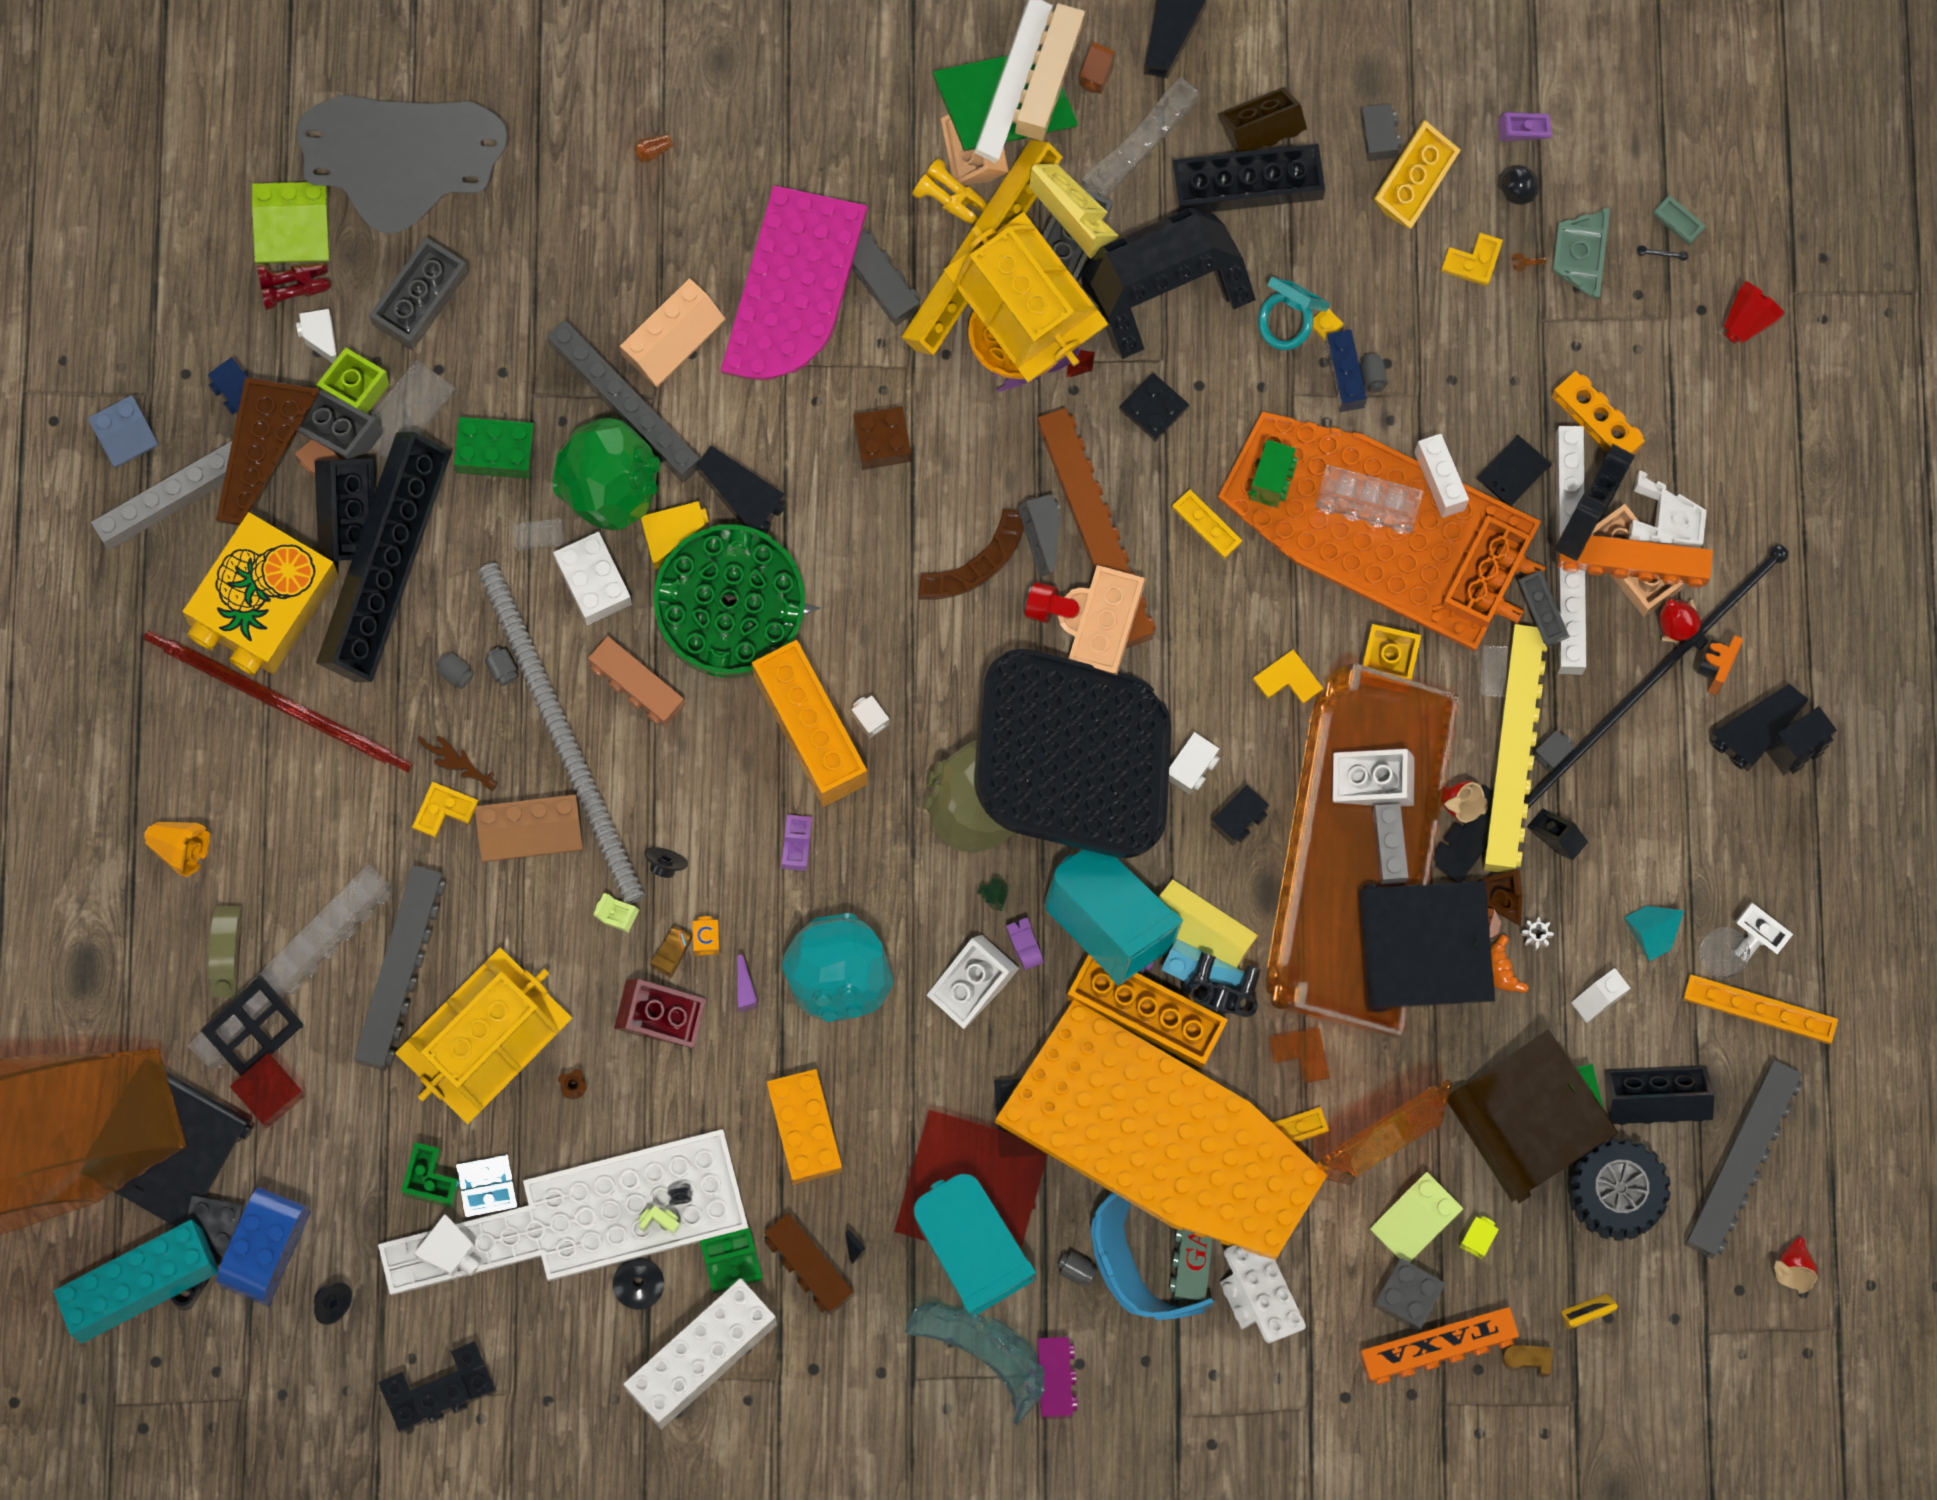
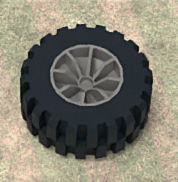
M1611 1139L1607 1143H1601L1586 1153L1576 1165L1570 1178L1569 1196H1572L1570 1204L1572 1210H1576L1578 1213L1576 1218L1580 1223L1584 1221L1588 1225L1587 1230L1591 1233L1596 1231L1600 1233L1601 1238L1608 1239L1613 1237L1614 1241H1622L1624 1238L1634 1239L1640 1234H1645L1664 1214L1671 1191H1668V1186L1671 1184L1670 1178L1665 1175L1666 1167L1664 1163L1657 1161L1658 1155L1654 1151L1649 1153L1645 1150L1646 1145L1642 1143L1638 1145L1632 1144V1140L1624 1139L1623 1142Z

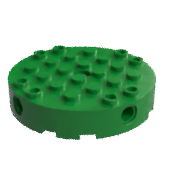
M717 525L693 533L682 540L666 557L657 575L654 588V612L660 634L668 648L679 660L692 669L706 675L720 678H739L752 675V662L795 641L803 621L805 592L796 563L787 550L773 540L772 537L754 528L742 525ZM731 595L737 601L733 606L727 607L723 604L722 599L725 596Z

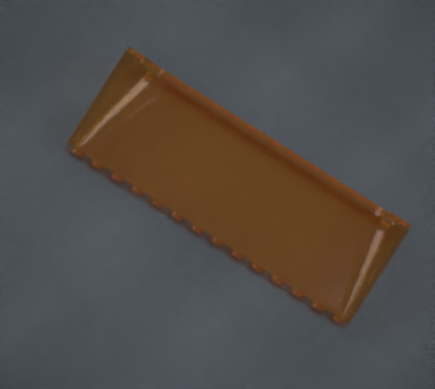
M1351 663L1338 668L1330 675L1326 681L1328 687L1324 695L1319 693L1312 711L1267 968V993L1272 994L1271 1004L1277 1009L1392 1037L1402 1036L1406 1028L1405 1015L1407 1007L1392 1008L1391 1011L1380 1013L1367 1012L1358 891L1363 889V885L1377 884L1378 887L1429 884L1431 878L1429 872L1430 865L1435 854V849L1433 848L1434 841L1439 830V825L1437 824L1438 817L1443 806L1442 792L1447 782L1446 768L1451 758L1450 744L1455 733L1453 727L1454 720L1459 709L1457 703L1459 695ZM1408 749L1414 756V806H1401L1408 879L1405 884L1380 886L1372 811L1375 806L1333 802L1334 753Z

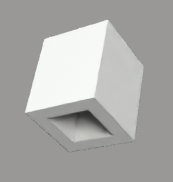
M872 695L867 699L862 697L853 704L854 708L851 709L852 717L868 739L890 725L888 716Z

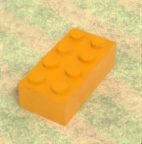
M817 1069L767 1081V1088L792 1184L795 1185L841 1173L842 1165Z

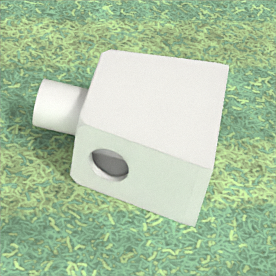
M445 1214L414 1253L419 1260L450 1276H454L460 1268L472 1276L480 1266V1263L470 1256L475 1249L473 1243Z

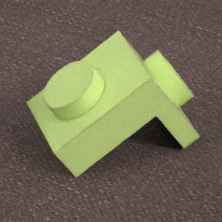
M604 893L596 905L594 916L605 925L629 933L639 909L633 905L615 900L609 894Z
M655 1205L651 1210L647 1208L638 1220L641 1222L639 1228L642 1232H645L653 1221L672 1235H675L680 1229V1224L676 1222L679 1218L668 1209L663 1212Z

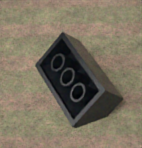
M373 459L314 460L318 553L331 561L352 560L375 495Z
M1706 1065L1611 1069L1604 1071L1607 1111L1609 1119L1613 1124L1626 1125L1630 1123L1651 1124L1653 1122L1676 1123L1678 1121L1701 1122L1713 1120L1715 1094Z

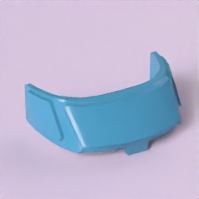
M1113 1192L1110 1193L1095 1212L1096 1216L1092 1220L1091 1236L1094 1256L1108 1289L1119 1304L1131 1314L1154 1317L1155 1320L1203 1314L1205 1309L1211 1308L1214 1303L1212 1298L1194 1305L1180 1307L1172 1306L1152 1295L1139 1274L1126 1241L1124 1223L1132 1203Z

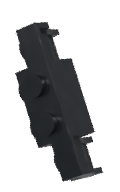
M475 1341L451 1351L458 1371L410 1391L403 1372L378 1382L399 1433L429 1421V1424L436 1423L444 1419L443 1414L453 1411L454 1414L462 1412L468 1408L467 1404L496 1392Z

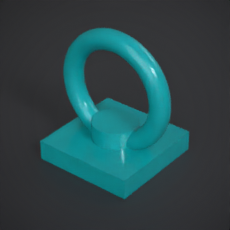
M1271 277L1267 286L1278 291V293L1270 296L1262 305L1258 316V328L1262 338L1268 345L1278 350H1291L1303 344L1311 333L1313 327V313L1311 309L1326 312L1331 303L1293 281ZM1282 301L1288 306L1302 311L1303 314L1302 329L1296 337L1290 340L1275 338L1268 327V316L1271 309Z

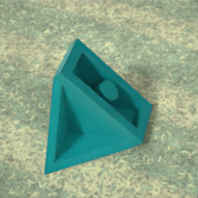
M1645 906L1624 917L1648 962L1672 950L1684 910Z

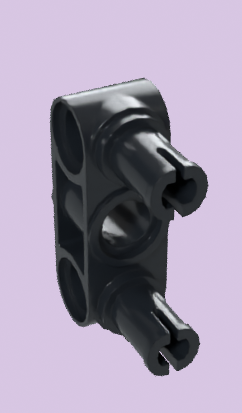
M1201 952L1195 974L1192 973L1182 986L1185 998L1223 1013H1231L1242 1017H1250L1255 1014L1258 1008L1255 988L1261 969L1246 965L1241 985L1235 989L1211 981L1209 977L1216 956ZM1200 985L1201 991L1194 997V990ZM1246 999L1245 1006L1240 1009L1239 1004L1241 1000Z

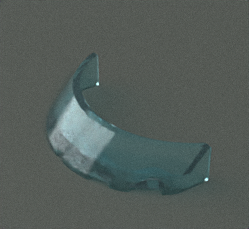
M929 1302L915 1308L905 1332L908 1335L928 1337L954 1345L972 1354L989 1366L1002 1379L1012 1395L1015 1405L1013 1423L1018 1425L1041 1399L1045 1390V1370L1043 1366H1039L1035 1359L1036 1353L1022 1337L1016 1335L1011 1328L993 1317L985 1319L977 1315L969 1319L963 1307L955 1309L943 1307L940 1305L941 1302Z

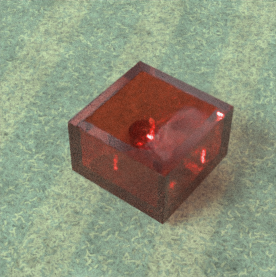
M269 1053L229 1086L265 1129H268L305 1097L303 1091Z

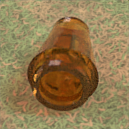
M668 134L639 140L634 145V149L640 162L647 161L649 163L672 148V141Z

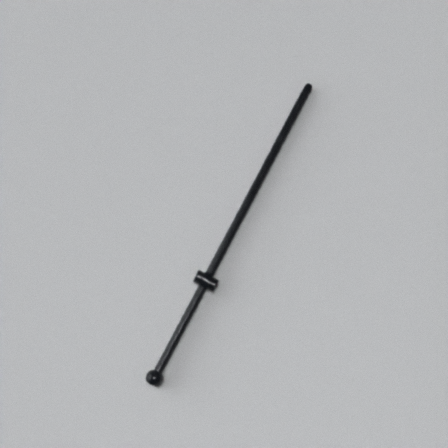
M1776 544L1771 547L1769 557L1701 624L1698 632L1691 638L1684 640L1524 799V803L1528 804V809L1690 648L1695 647L1700 651L1706 646L1709 639L1704 635L1776 563L1780 564L1788 559L1789 552L1783 545Z

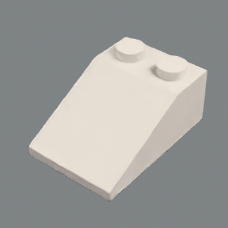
M1408 749L1334 753L1333 802L1370 806L1400 803V806H1414V756Z
M980 935L968 942L927 996L965 1029L1006 986L1019 968L983 935Z

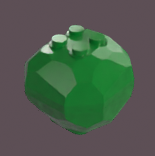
M611 418L595 420L574 429L563 448L557 452L552 481L553 491L575 514L591 525L607 530H622L646 515L652 497L657 492L656 478L657 472L660 470V460L654 456L651 447L623 421Z

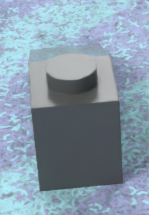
M1053 494L1031 499L1017 506L1040 577L1053 572L1055 566L1060 508Z

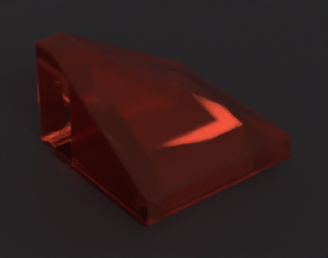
M1079 350L1077 356L1079 363L1075 366L1072 363L1068 365L1067 377H1074L1092 371L1095 352Z

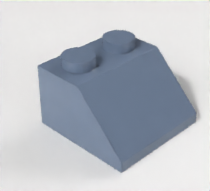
M132 395L87 418L114 469L159 446Z

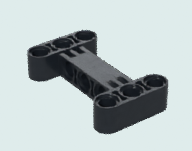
M1612 444L1588 492L1582 495L1556 545L1555 550L1576 562L1578 561L1603 511L1606 512L1635 457L1634 454Z

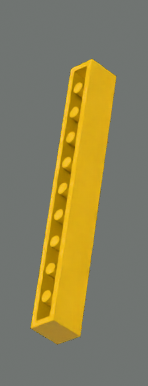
M1030 139L973 228L978 226L983 233L990 229L997 231L1022 212L1026 214L1037 198L1035 193L1029 188L1031 168L1034 164H1059L1063 158L1049 142ZM972 229L949 265L971 250L970 245L977 238ZM943 272L901 337L916 352L934 355L968 304L945 272Z

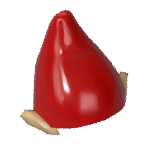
M1669 599L1660 611V626L1664 634L1662 636V641L1664 642L1687 640L1694 636L1701 626V619L1693 600L1687 603L1682 600Z
M1464 781L1452 787L1443 786L1440 789L1443 806L1453 818L1461 822L1468 823L1474 821L1487 811L1488 802L1484 796L1483 789L1475 782Z
M1798 1237L1792 1242L1774 1266L1776 1280L1781 1285L1797 1289L1799 1294L1811 1290L1818 1277L1817 1265L1806 1249L1803 1237Z

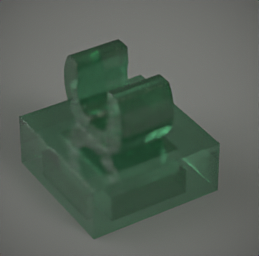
M992 878L990 886L980 884L977 894L982 895L981 898L986 899L985 902L992 909L1002 911L1009 887L1002 880Z

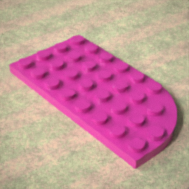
M773 185L720 370L723 374L752 380L776 379V377L791 372L793 374L809 364L808 362L819 351L822 352L832 336L868 212L867 205Z

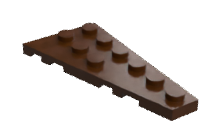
M245 377L216 517L217 522L240 525L247 513L251 512L318 397L319 389Z

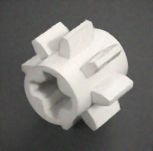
M1540 917L1533 924L1527 921L1525 925L1529 930L1521 932V935L1527 938L1524 945H1533L1535 951H1537L1541 944L1547 948L1549 942L1546 938H1552L1554 933L1548 932L1550 923H1541ZM1535 929L1539 930V934H1541L1540 939H1537L1533 933Z

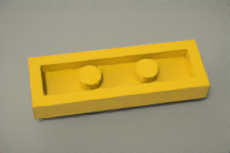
M1190 489L1172 505V509L1224 560L1242 544L1243 540Z

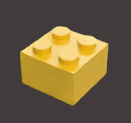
M1372 624L1359 679L1408 690L1421 635Z

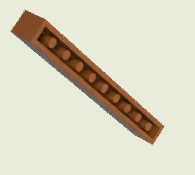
M1065 407L1038 417L1037 426L1094 572L1097 565L1135 575V572H1130L1127 566L1129 557L1125 548L1121 549L1118 540H1121L1119 531L1116 526L1112 527L1109 520L1112 517L1110 508L1107 503L1103 504L1100 497L1103 495L1099 481H1094L1091 474L1094 473L1090 458L1086 459L1083 451L1086 449L1081 436L1077 437L1074 429L1077 428L1073 414L1068 415ZM1143 594L1140 598L1125 649L1152 640L1153 631L1156 630L1153 618L1151 616L1147 617L1144 608H1147V603Z

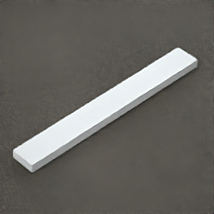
M1027 0L974 151L975 154L994 163L1000 158L1022 90L1026 84L1029 70L1033 64L1036 50L1040 44L1048 15L1053 6L1043 0Z

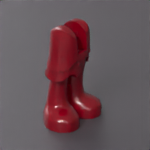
M316 263L290 266L291 270L282 272H271L264 264L256 265L265 310L273 309L278 302L301 295L309 297L326 292L331 288L329 279L311 280L313 277L323 276L328 273L326 264ZM295 281L298 284L278 289L271 288L277 285Z

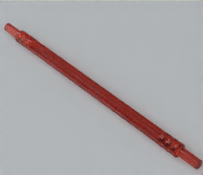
M146 631L143 640L163 649L165 654L278 709L384 764L388 762L407 773L411 771L413 764L392 754V750L297 704L171 639L168 641L150 631Z

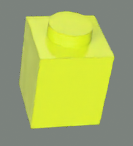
M1483 1216L1481 1219L1475 1217L1459 1247L1482 1260L1499 1229L1494 1227L1495 1223L1492 1220Z

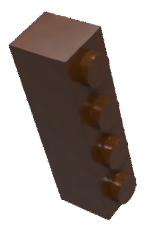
M789 1213L764 1232L767 1238L764 1243L772 1253L778 1251L783 1258L780 1261L789 1273L792 1271L796 1273L799 1277L797 1283L805 1293L810 1291L816 1299L813 1300V1303L822 1313L827 1311L831 1315L854 1296L851 1288Z

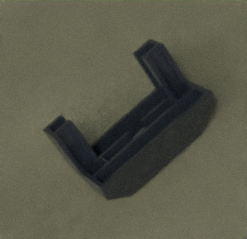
M1193 208L1186 209L1101 247L1081 272L1082 288L1099 306L1101 315L1108 323L1106 330L1112 348L1122 359L1145 350L1131 308L1215 271L1223 299L1226 302L1230 301L1233 309L1256 300L1243 257L1226 226L1214 213Z

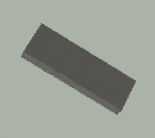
M1542 570L1519 579L1518 581L1546 647L1570 638Z

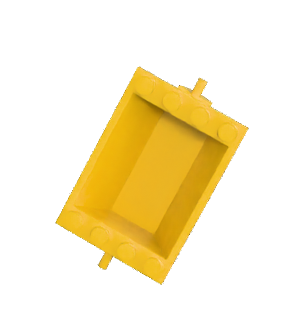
M1024 212L997 231L990 229L983 233L978 226H975L972 231L977 238L971 243V250L946 267L944 272L1027 383L1031 382L1065 356L1073 366L1077 365L1079 360L1072 351L1108 326L1107 321Z
M499 948L396 1051L395 1054L420 1077L419 1080L426 1086L417 1097L423 1102L433 1093L469 1124L573 1019L547 994L548 990L541 984L549 973L543 969L534 977L527 970L524 971L510 956Z

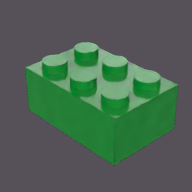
M459 417L454 457L456 473L531 479L535 441L534 424L529 422Z

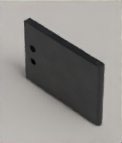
M1516 435L1511 443L1477 477V480L1503 503L1512 506L1552 466V463L1522 437Z

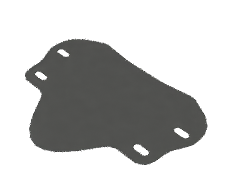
M341 95L319 103L304 113L297 127V140L304 154L303 171L305 180L313 185L342 188L349 196L357 212L369 226L379 232L391 234L411 227L445 194L451 192L478 193L484 190L489 182L493 164L505 149L507 131L503 121L494 113L474 102L407 103L377 101ZM321 131L323 135L319 138L307 137L306 132ZM482 140H495L497 145L493 147L481 146L480 142ZM315 169H328L330 174L327 176L315 175L313 171ZM465 176L478 177L479 181L477 183H464L462 178Z

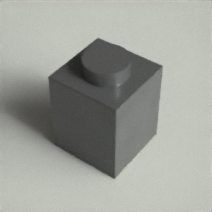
M1556 730L1535 750L1533 756L1551 773L1573 751V742L1565 733L1560 734Z

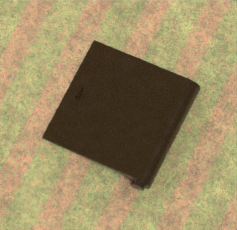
M1551 1028L1541 1033L1469 1084L1456 1089L1445 1097L1446 1102L1511 1202L1517 1200L1519 1204L1532 1196L1530 1191L1618 1133Z

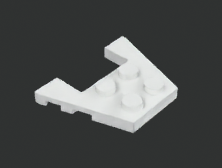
M1639 470L1635 476L1634 492L1658 500L1655 527L1633 520L1629 527L1628 540L1701 548L1704 541L1707 510L1681 494L1678 496L1673 495L1666 490V485L1660 481L1655 484L1646 478L1647 473Z

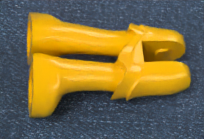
M940 158L936 159L930 166L927 174H924L912 192V195L918 199L926 195L933 197L944 205L942 209L970 224H974L978 218L966 206L969 204L980 212H983L987 206L985 200L970 187L962 185L946 170V164ZM933 180L939 181L940 183L945 185L947 188L953 191L955 195H949L942 188H940Z

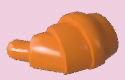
M1501 935L1496 943L1491 945L1494 989L1526 993L1529 989L1528 985L1518 982V978L1515 977L1512 971V963L1505 953V946L1509 938L1507 935Z

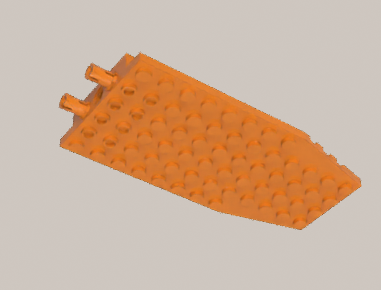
M1262 412L1218 495L1219 501L1295 564L1476 652L1494 615L1497 616L1499 614L1518 624L1524 609L1504 601V595L1515 573L1520 571L1530 575L1539 570H1542L1544 573L1546 569L1545 566L1527 559V555H1525L1541 523L1540 520L1464 483L1462 484L1469 498L1466 509L1442 518L1417 460L1363 434L1344 432L1334 427H1322L1316 423H1304L1295 421L1293 418ZM1267 439L1296 448L1294 457L1298 458L1293 479H1287L1291 480L1286 500L1285 502L1280 501L1278 509L1249 500L1250 496L1247 494L1248 491H1251L1264 450L1263 445Z

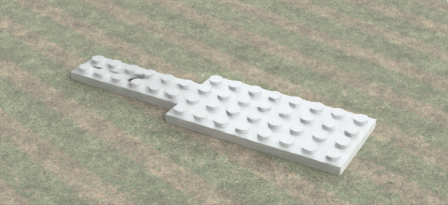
M723 1129L524 1180L523 1183L529 1206L455 1224L475 1246L470 1256L479 1262L480 1266L474 1274L542 1257L548 1281L700 1242L699 1240L748 1228ZM683 1187L690 1188L688 1196L692 1198L691 1202L681 1205H669L671 1200L667 1193L669 1190ZM655 1205L663 1212L668 1209L679 1218L676 1222L680 1224V1229L675 1235H672L653 1221L648 1229L642 1232L639 1228L641 1222L638 1220L647 1208L651 1210ZM431 1231L378 1244L391 1296L469 1276V1274L460 1268L454 1276H450L416 1258L414 1253Z

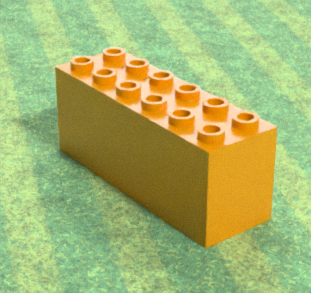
M795 640L753 661L754 680L822 807L867 786V769L798 641Z

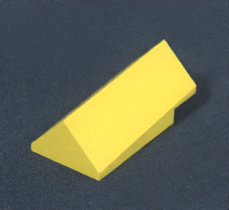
M1058 164L1033 165L1029 188L1090 259L1101 247L1114 242L1119 235L1102 220L1107 211Z
M1173 879L1159 896V899L1172 912H1176L1183 919L1176 940L1179 939L1205 953L1214 955L1216 958L1238 968L1258 937L1257 934Z

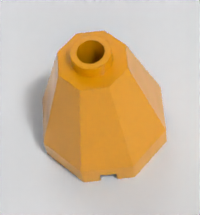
M156 822L146 829L144 839L146 840L145 844L162 861L178 875L187 878L199 870L201 866L197 864L199 859L206 858L211 834L205 831V826L198 823Z

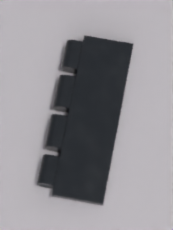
M1485 785L1481 786L1488 802L1486 813L1481 814L1474 821L1468 823L1461 822L1465 825L1464 827L1455 822L1443 838L1450 846L1448 847L1440 842L1430 855L1435 862H1438L1435 867L1456 883L1462 882L1487 848L1494 787L1491 790Z

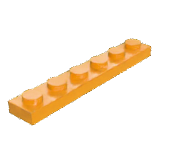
M1695 975L1689 976L1683 997L1684 1001L1829 1045L1832 1043L1838 1022L1837 1018Z

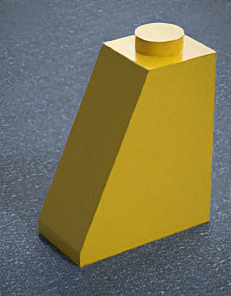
M699 501L647 514L641 518L654 570L662 566L666 557L682 540L693 533L705 529V523H708L709 520L706 509L700 508Z

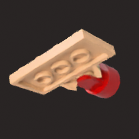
M1097 565L1090 589H1073L1065 597L1058 596L1057 587L1035 582L1028 590L1024 604V615L1028 619L1046 624L1049 623L1053 614L1057 615L1063 629L1069 635L1075 637L1068 659L1090 664L1094 668L1117 675L1146 579Z

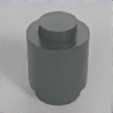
M1378 354L1362 357L1359 366L1364 389L1369 390L1371 393L1384 390V387L1388 385L1384 361Z
M498 647L486 654L488 658L485 659V663L495 682H499L500 686L508 685L518 678L516 673L518 669L507 649L501 650Z
M453 653L449 655L443 654L436 663L438 667L436 672L452 686H457L460 689H463L474 675L470 671L471 668Z
M1072 1251L1069 1256L1064 1254L1057 1266L1061 1269L1060 1275L1080 1286L1084 1284L1087 1287L1097 1271V1268L1092 1266V1262Z

